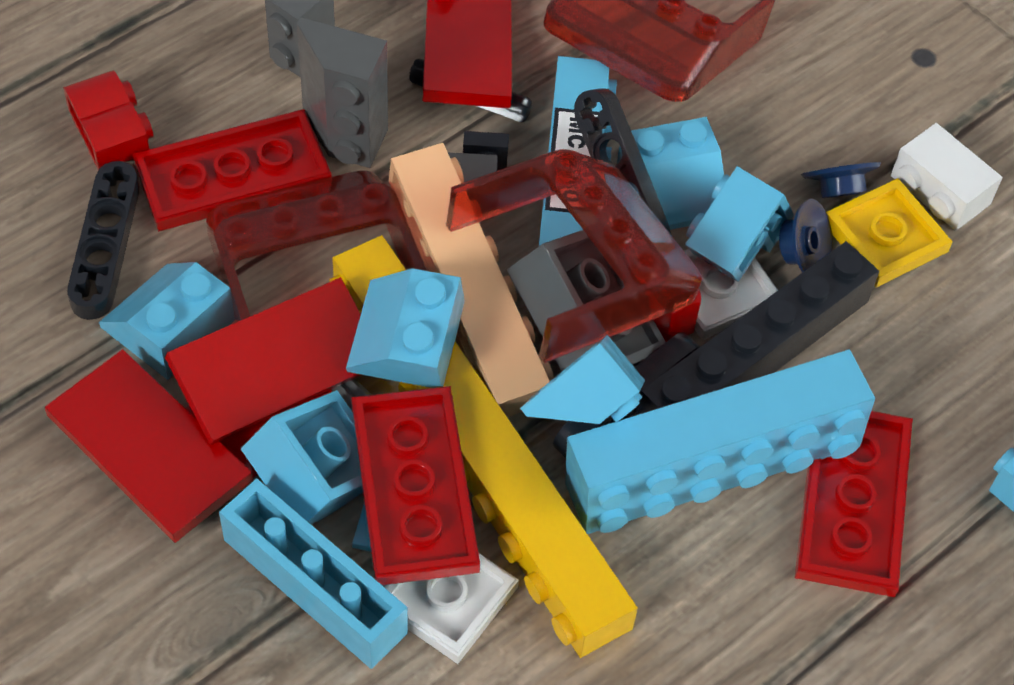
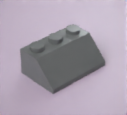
M300 17L297 22L302 106L312 129L329 157L338 159L346 164H357L371 168L388 131L387 40Z
M601 224L543 243L506 269L561 372L606 335L611 338L634 367L666 343Z

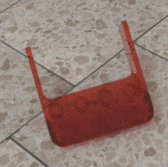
M551 0L546 9L543 25L550 34L661 98L682 102L690 99L761 40L775 0H761L732 23H724L718 17L704 13L684 0Z
M560 149L451 187L446 227L450 232L556 194L623 281L625 286L623 289L547 319L539 353L543 363L596 343L606 335L611 337L688 306L695 301L702 281L700 271L620 170L612 164L573 150Z
M353 171L226 202L214 207L206 219L208 237L223 283L231 288L236 322L250 317L235 271L236 264L245 258L386 224L406 270L413 268L426 271L395 191L378 175L370 171Z

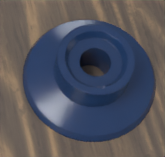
M881 162L820 169L802 173L801 176L804 179L820 181L822 198L867 192L865 174L879 168Z
M808 199L802 203L797 209L794 219L783 222L779 233V246L784 261L789 265H798L802 273L833 251L832 231L828 216L823 206L815 199Z

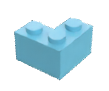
M737 166L731 176L725 174L715 186L712 193V198L715 200L705 215L699 213L691 222L686 233V237L689 239L685 245L692 254L739 282L761 248L770 253L779 239L781 225L785 220L792 219L794 213L783 193Z

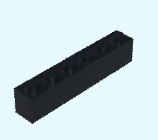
M845 241L643 388L640 392L642 398L639 400L640 403L638 404L636 415L776 372L868 303L879 270Z

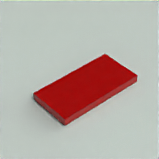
M427 0L422 101L510 108L512 100L511 0Z
M304 109L132 154L134 165L158 232L332 184L331 171Z
M340 277L167 352L165 359L209 444L212 445L362 376V374L351 373L346 370L361 314Z
M123 349L44 407L47 416L174 543L179 541L253 481L252 472L220 441L210 445L197 419Z
M451 386L351 397L375 580L381 585L480 573V559Z
M871 411L861 445L855 452L840 459H833L831 456L824 459H815L807 468L795 569L796 579L890 597L896 596L899 590L913 418Z

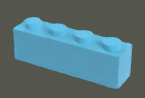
M257 478L219 511L224 541L370 669L408 634V607Z

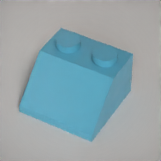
M707 117L631 130L670 230L690 226L699 213L705 215L715 200L712 198L713 190L724 176L721 150ZM619 145V152H618L617 164L620 162V160H621V158H622V150H621L620 145ZM627 182L624 187L631 206H635L639 201V192L633 183ZM645 212L635 214L637 220L646 216Z
M197 262L166 264L105 316L99 324L104 331L169 380L173 373L165 359L167 352L227 327L235 320L231 288Z
M412 268L370 280L347 362V372L429 388L443 387L465 303L461 277Z
M606 335L536 392L520 409L527 417L600 424L611 416L615 422H618L640 403L639 400L642 396L639 392L645 379L611 338Z
M337 390L272 416L241 448L266 487L310 524L331 515L363 493L353 412Z

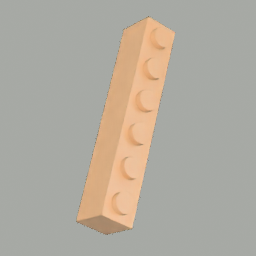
M444 143L391 158L388 181L427 271L461 277L465 303L456 339L463 354L507 417L523 412L520 408L554 378L553 372L545 357L539 358L533 345L535 343L534 329L527 316H520L515 304L517 302V294L511 278L508 275L503 276L497 264L499 254L493 238L490 235L485 236L479 224L481 222L480 209L473 196L467 197L462 186L464 177L459 161L456 157H449Z

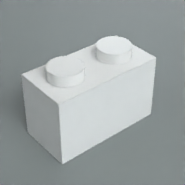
M937 123L900 148L891 173L892 178H899L906 188L931 210L934 216L943 220L955 231L991 205L1003 178Z

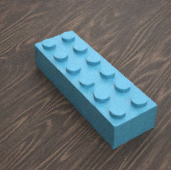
M845 350L568 436L565 485L582 527L587 534L599 530L602 533L613 532L622 528L628 521L646 515L650 518L663 516L677 505L693 500L696 503L707 502L718 496L721 491L737 486L750 488L760 484L768 476L780 472H800L808 468L815 459H824L830 456L833 459H840L852 454L861 445L875 402V396L851 350Z

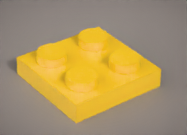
M899 178L826 212L832 235L840 245L847 241L879 270L874 285L876 288L948 253L953 242Z

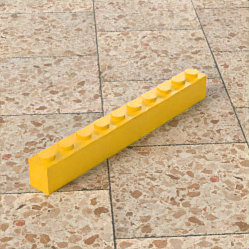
M383 235L332 257L333 277L329 279V282L341 277L361 314L370 280L405 271L406 269ZM455 342L443 387L451 386L467 487L473 495V506L479 518L485 524L491 522L499 534L498 543L506 559L510 563L517 561L526 575L524 577L525 585L533 600L537 604L544 602L553 616L551 619L552 626L560 641L565 646L571 644L578 656L582 658L633 630L638 607ZM403 382L398 384L399 392L429 388Z

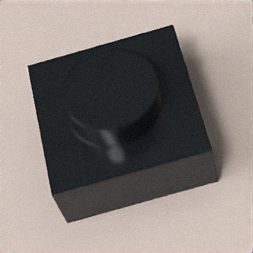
M464 131L463 153L497 155L496 175L506 176L509 134Z

